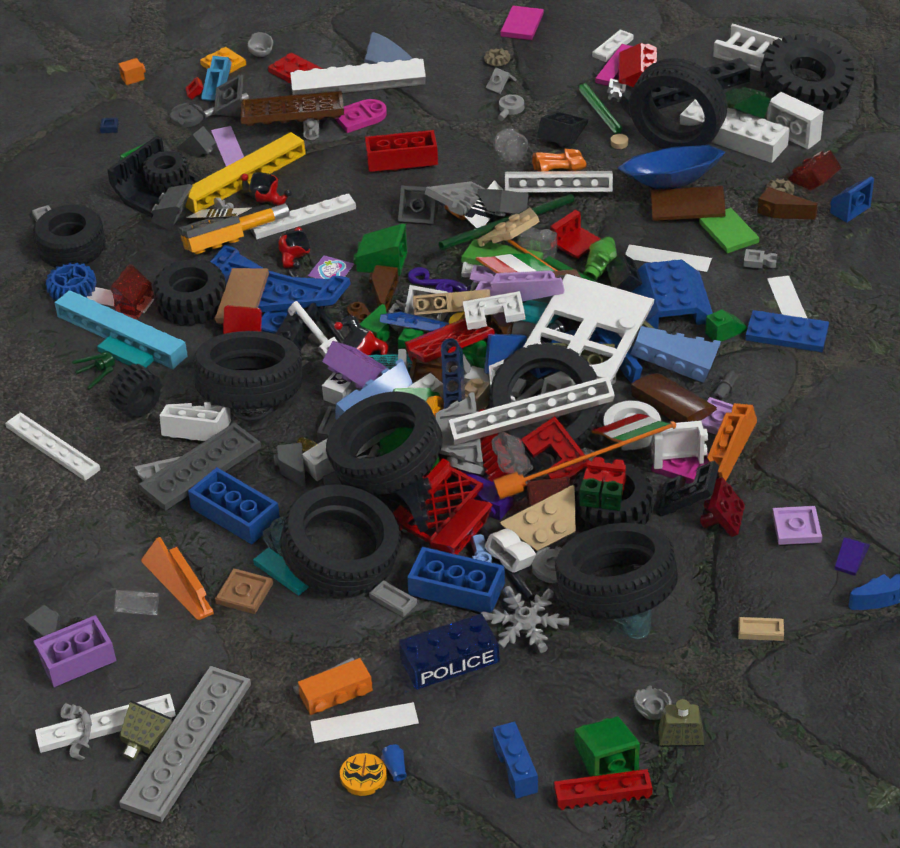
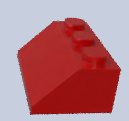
M640 43L619 52V83L634 87L644 70L657 62V47L651 44Z
M468 499L465 504L460 503L454 511L455 515L452 519L448 517L441 526L443 529L439 533L435 532L428 541L430 543L429 548L458 555L470 542L471 537L476 535L486 524L493 504L475 499Z

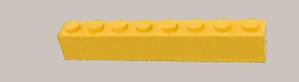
M290 132L193 184L185 207L193 213L207 209L214 205V198L218 197L223 200L242 190V174L248 175L247 181L250 185L253 173L271 174L306 155L304 140Z

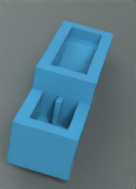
M212 57L211 66L207 69L202 100L215 101L216 88L227 82L232 64L229 57Z

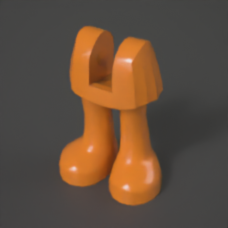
M564 149L562 154L537 152L532 155L533 168L537 172L553 169L579 171L586 167V161L582 157L581 152L575 149Z

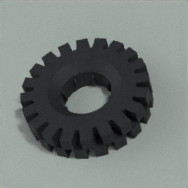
M796 34L794 39L791 35L783 36L782 40L776 39L772 45L770 44L767 47L760 68V78H762L761 83L764 88H768L767 92L772 97L783 92L806 104L815 106L819 110L826 111L827 107L831 110L836 108L838 103L841 105L846 100V97H848L855 77V67L853 62H849L850 57L847 53L841 54L842 49L835 45L829 48L831 42L823 39L820 43H817L818 37L809 35L808 41H806L804 34ZM797 68L808 69L817 73L821 80L815 82L805 81L795 76L791 70Z

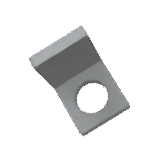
M495 68L486 88L501 94L508 79L515 82L517 79L510 73Z

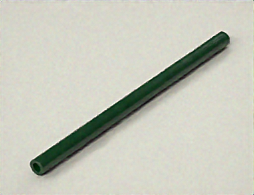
M569 194L531 209L538 216L573 203L574 196ZM509 217L440 241L439 248L445 250L483 236L494 230L497 224L509 221Z

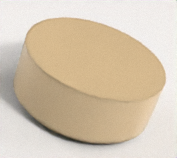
M624 134L613 135L611 137V146L615 149L626 148L628 146V137Z

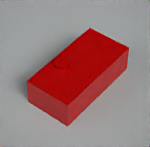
M434 130L365 137L369 172L382 170L396 171L402 168L438 165V150Z

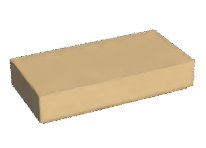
M739 617L738 639L784 641V621L777 618Z

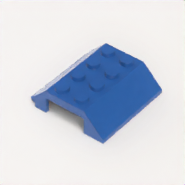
M682 259L644 263L638 269L642 285H638L631 293L654 299V304L645 320L655 329H658L659 317L693 314L696 325L706 324V316L713 312L698 270Z

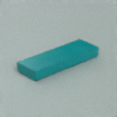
M108 336L97 346L99 352H109L114 359L129 366L131 364H140L146 368L154 361L153 355L112 336Z
M267 548L253 559L254 565L298 596L309 588L290 571L283 557L272 549Z

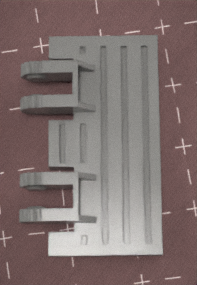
M470 181L426 187L425 194L447 205L450 211L461 216L465 215L480 198L478 189L485 188Z

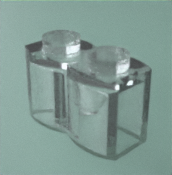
M531 227L518 235V245L526 250L543 252V258L548 256L554 258L557 252V233L549 229L539 230Z
M502 431L492 439V448L498 456V465L502 472L511 474L517 471L518 475L523 474L524 476L531 471V463L525 455V447L520 438Z

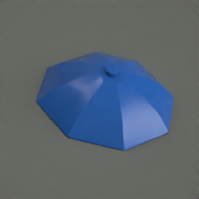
M710 145L670 147L634 156L619 166L618 169L631 179L653 188H681V186L693 183L716 166L725 154V151Z

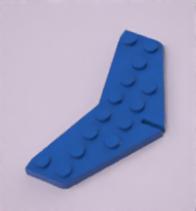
M224 245L210 261L220 268L224 274L226 285L232 268H263L240 255L239 250ZM269 271L258 308L262 312L287 310L295 301H298L302 308L309 307L311 303H316V306H331L337 302L351 284L350 278L343 276H332L330 279L302 278Z

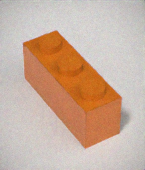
M361 658L298 681L300 698L310 715L373 691L371 675Z

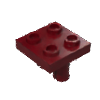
M723 477L716 479L711 499L704 501V508L707 514L701 515L700 522L704 528L720 523L727 533L733 537L739 534L745 504Z

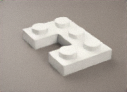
M520 291L463 301L468 330L486 327L485 315L489 314L495 315L504 312L506 323L526 319Z

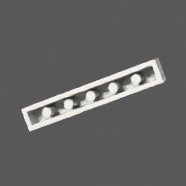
M612 171L505 172V190L514 192H612L613 173Z

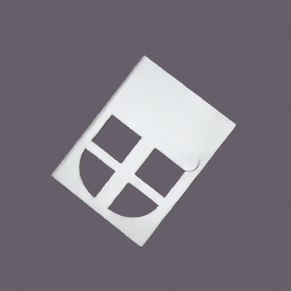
M566 274L562 280L565 289L564 293L553 295L523 347L527 348L528 345L536 343L541 344L540 338L542 336L568 344L567 349L570 348L579 353V356L585 349L611 357L603 363L589 366L593 367L597 374V379L609 376L610 382H612L651 310L654 299ZM554 314L582 322L574 336L547 328ZM600 327L619 333L622 340L617 349L589 341L595 328Z

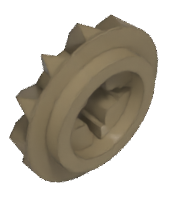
M503 48L490 49L485 52L484 61L492 66H502L510 61V54L507 50H503Z
M776 178L775 181L770 180L766 184V189L770 187L791 195L794 194V185L790 181H785L784 178L782 180Z

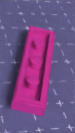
M621 44L597 75L595 83L608 86L610 78L616 80L619 76V52L632 46Z

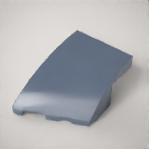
M375 32L370 35V42L366 50L367 54L364 58L365 63L377 64L378 62L387 63L396 60L407 61L413 59L407 52L388 38Z

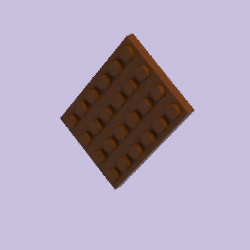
M342 91L243 99L241 102V124L246 126H253L256 123L272 124L273 121L287 123L295 119L297 121H306L307 118L321 120L329 116L331 118H340L341 115H344Z

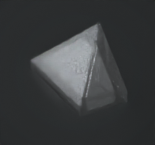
M116 590L114 612L158 615L159 593L144 590Z

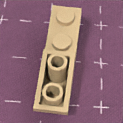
M490 289L413 296L414 315L463 312V301L490 297Z

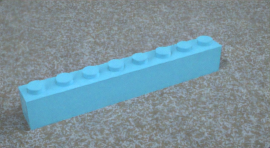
M69 290L54 302L59 318L105 339L108 336H112L153 355L155 362L174 369L187 357L186 344L183 340Z

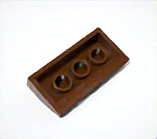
M723 186L651 190L653 221L726 216Z
M661 374L647 375L631 383V392L634 398L652 406L659 413L676 423L702 421L717 410L716 406Z

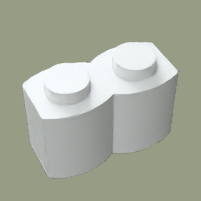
M507 528L490 534L485 544L486 550L493 557L500 559L502 565L511 572H517L531 566L536 555L530 545L522 542L515 532Z

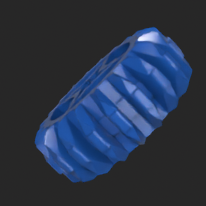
M78 262L75 264L69 263V265L63 264L62 267L57 266L56 270H51V274L47 275L46 288L53 300H58L69 290L87 298V296H92V292L95 291L97 281L95 273L90 269V266H85V264L79 265Z

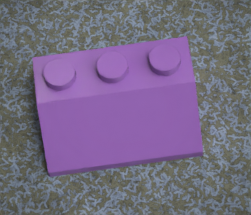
M332 341L322 361L328 365L330 371L343 374L341 378L351 383L354 381L356 383L355 386L360 390L370 379L374 381L382 376L381 372L387 368L357 348L336 341Z
M96 615L34 640V645L53 687L116 661L113 644Z

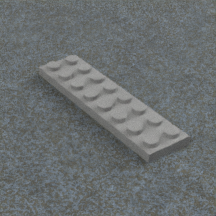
M210 666L120 800V807L163 822L251 686L250 679Z

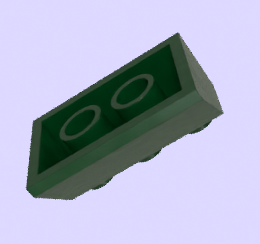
M743 86L741 89L734 88L725 93L728 108L764 119L771 98L765 97L766 93Z

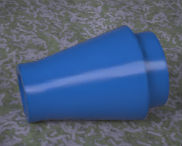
M396 744L385 747L382 750V761L391 773L394 781L404 780L407 774L405 771L403 749Z

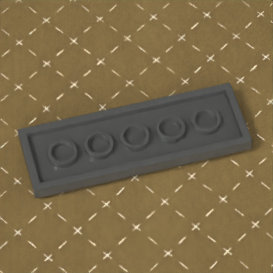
M233 423L141 482L139 489L166 511L189 496L188 490L216 467L224 472L259 450L261 442L239 425Z

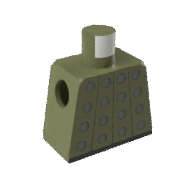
M685 699L678 700L676 705H666L658 726L659 746H704L703 725L699 706L690 704Z
M131 700L120 733L121 742L127 744L122 755L127 759L135 761L140 750L151 754L172 724L171 717Z

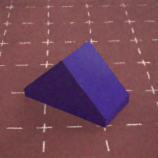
M844 537L835 570L856 576L870 544Z

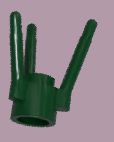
M109 352L72 361V364L95 360L94 363L76 370V374L93 367H97L99 371H104L87 387L88 390L113 371L112 367L115 366V360Z

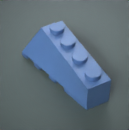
M641 326L630 355L704 383L721 341L714 340L709 342L704 341L702 337L693 339L684 337V334L681 333L672 335L667 334L665 330Z
M400 358L395 362L396 366L392 369L386 368L381 372L382 376L374 381L370 379L360 391L356 389L337 402L335 419H338L347 409L365 398L380 393L393 392L394 388H407L412 385L413 382L404 361Z

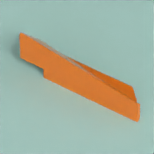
M733 404L732 412L725 413L708 454V462L715 461L719 465L717 474L719 478L723 477L725 481L757 423L753 405Z
M161 537L156 538L143 556L142 563L197 620L214 614L213 609L205 599L206 592L179 549L175 547L168 551Z

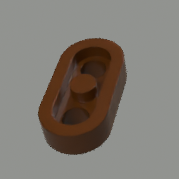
M353 302L347 307L348 316H355L359 323L371 314L361 302Z

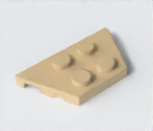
M528 208L520 214L510 216L509 221L497 224L494 230L477 239L479 246H484L491 240L492 243L510 240L540 221L536 213L531 208Z
M572 485L500 523L504 528L515 532L522 541L526 542L534 550L539 551L575 533V487Z

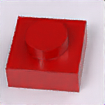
M198 77L185 87L187 96L191 99L199 96L204 89L202 80Z

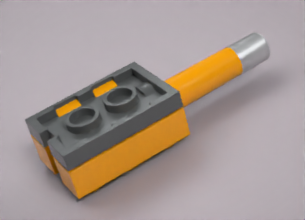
M282 204L243 217H211L179 227L178 229L184 249L200 254L209 247L215 249L223 246L222 243L228 241L229 243L237 242L240 237H244L243 231L289 217L290 211L287 204Z

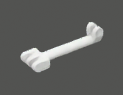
M295 301L288 308V313L293 316L297 312L322 344L318 347V350L325 357L332 341H338L335 337L328 340L298 301Z

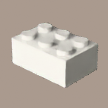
M780 92L771 99L768 106L767 121L790 128L789 141L809 149L821 140L822 110L783 92Z

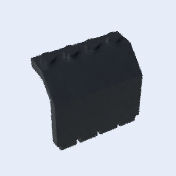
M159 136L154 137L107 169L110 185L124 204L151 218L153 217L151 211L155 204L159 205L158 200L161 193H155L146 186L143 163L147 157H151L150 155L160 151L164 152L163 141ZM189 172L190 180L188 184L193 185L201 180L200 177Z

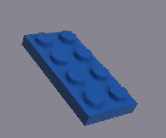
M753 310L745 340L823 352L829 322Z

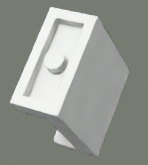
M702 421L676 423L675 429L670 428L652 435L651 456L654 469L663 468L664 459L698 457L699 464H704V456H707V446L704 442L708 441L707 429H703Z

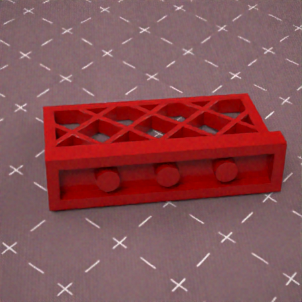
M463 318L405 342L412 362L416 358L427 363L441 357V345L446 339H455L463 348L488 338V334H495L493 328L488 326L468 330L466 318ZM451 347L448 353L454 352L456 347Z
M444 458L425 477L429 478L432 489L429 490L430 497L432 498L426 500L427 504H433V510H429L428 514L435 517V522L427 523L428 528L436 527L435 532L439 533L443 529L441 526L445 520L438 521L437 515L449 513V517L452 519L455 515L454 511L459 506H450V500L462 498L461 503L465 504L468 499H474L477 493L484 488L483 483L451 467L450 462ZM451 475L459 478L457 482L447 483V479ZM469 484L475 486L472 491L463 492L462 486ZM460 487L461 493L449 495L448 489ZM446 490L445 496L434 497L437 491ZM447 501L448 507L436 509L435 503ZM400 505L392 513L398 522L400 531L405 529L424 541H429L431 536L424 532L420 533L417 525L411 526L408 524L414 518L405 508Z

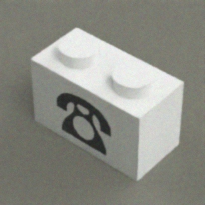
M333 372L322 385L323 400L336 404L354 390H359V388L355 386L356 383L354 381L351 383L341 378L343 374Z

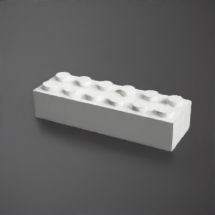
M696 99L680 114L681 125H698L705 120L703 110ZM727 108L725 121L712 143L773 163L788 146L790 128L732 108Z

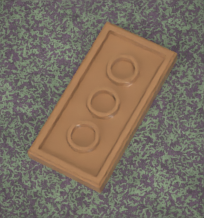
M232 268L215 317L216 323H224V307L227 305L259 307L269 276L267 268Z

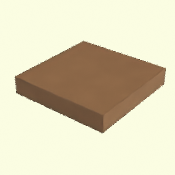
M233 568L215 598L216 604L256 614L273 585V579Z

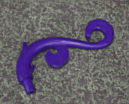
M423 267L413 268L408 273V280L413 284L436 286V290L453 293V289L459 292L471 290V285L467 287L459 281L429 279V271ZM424 276V280H419L416 277Z

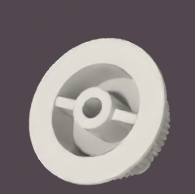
M624 401L611 406L606 411L603 422L605 426L635 414L648 415L658 421H661L657 410L646 403ZM652 435L621 446L619 449L625 451L648 447L651 443Z

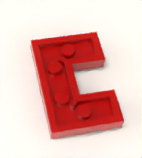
M555 416L521 439L533 457L551 446L561 460L550 468L585 455ZM589 459L547 473L546 475L556 488L559 489L575 478L580 472H583L587 467Z

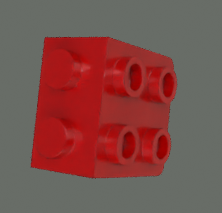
M574 210L550 226V244L574 258H580L589 252L590 245L600 240L599 237L581 228V213L577 210Z
M233 305L224 307L223 334L239 331L261 332V309Z

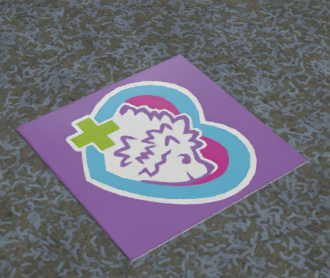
M323 255L308 276L321 279H330L332 276L345 277L354 263Z

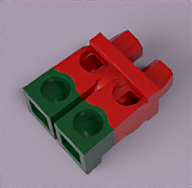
M594 457L592 461H588L580 488V506L599 508L601 496L602 509L621 510L622 495L626 481V465H624L623 460L615 459L611 464L605 463L602 457Z

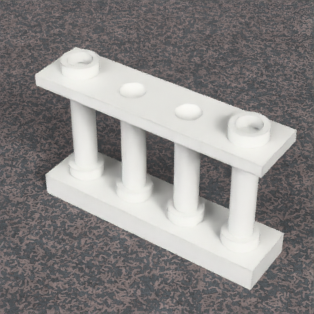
M732 24L731 35L728 41L716 40L714 42L713 57L726 61L741 58L751 69L760 71L764 58L762 53L778 37ZM736 41L744 43L741 47L733 45ZM750 46H754L758 49L756 51L749 50L748 48Z

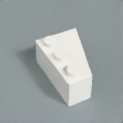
M204 402V406H192V403L167 404L160 414L162 436L186 438L189 440L206 441L228 427L231 422L230 408L211 405V402Z

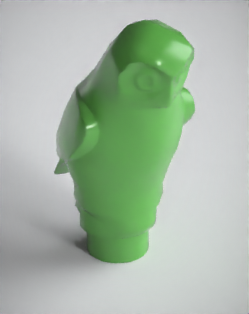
M609 236L592 243L589 247L590 252L583 274L594 281L606 271V266L617 256L615 240Z

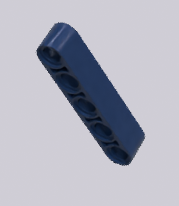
M453 338L446 339L441 345L444 409L456 401L460 402L465 399L463 351L459 343ZM451 347H456L453 353H448ZM452 366H457L454 372H449ZM453 385H458L456 391L450 392V388Z

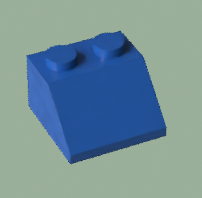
M869 177L857 182L837 196H834L830 203V213L847 223L870 208L874 178Z

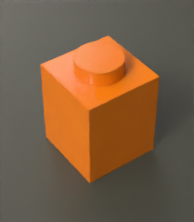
M137 58L118 63L120 76L126 85L145 80V66Z

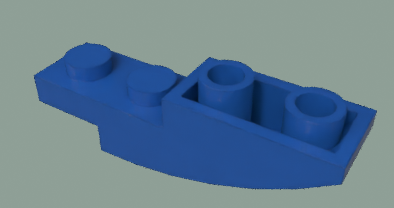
M596 327L589 341L599 344H615L617 349L622 337L613 331ZM632 345L619 367L631 383L640 379L643 369L637 361L638 357L630 355L633 348Z
M883 574L878 578L871 579L867 584L855 588L850 592L848 607L851 610H869L900 603V574L894 575L891 579Z

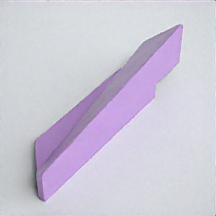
M552 271L496 273L492 281H480L475 289H490V297L520 291L522 302L563 294L565 290L562 278H555Z

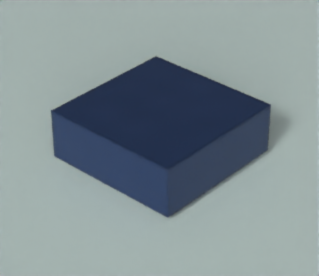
M118 118L101 119V133L118 132Z

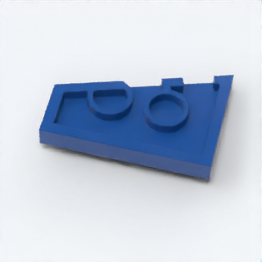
M404 312L380 315V322L411 327L421 331L429 330V332L449 325L447 322Z

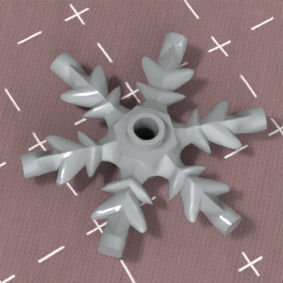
M507 586L503 589V592L508 598H504L503 601L510 604L508 608L515 610V613L509 615L504 610L503 614L496 609L493 610L494 614L481 612L482 621L492 620L491 624L502 622V625L508 621L513 623L512 627L505 628L507 631L498 634L499 637L503 638L496 643V646L502 650L509 641L514 644L516 636L520 637L519 632L527 633L526 638L530 637V645L536 643L541 653L546 652L548 647L543 640L548 638L541 634L543 630L535 628V626L539 623L544 627H547L548 624L555 629L558 628L557 624L569 626V617L558 618L560 615L558 613L548 616V613H546L542 617L537 615L538 611L545 610L543 607L552 604L551 601H548L554 595L551 589H547L541 597L536 594L535 603L530 601L531 608L527 606L522 607L525 601H520L521 594L515 595L512 588Z

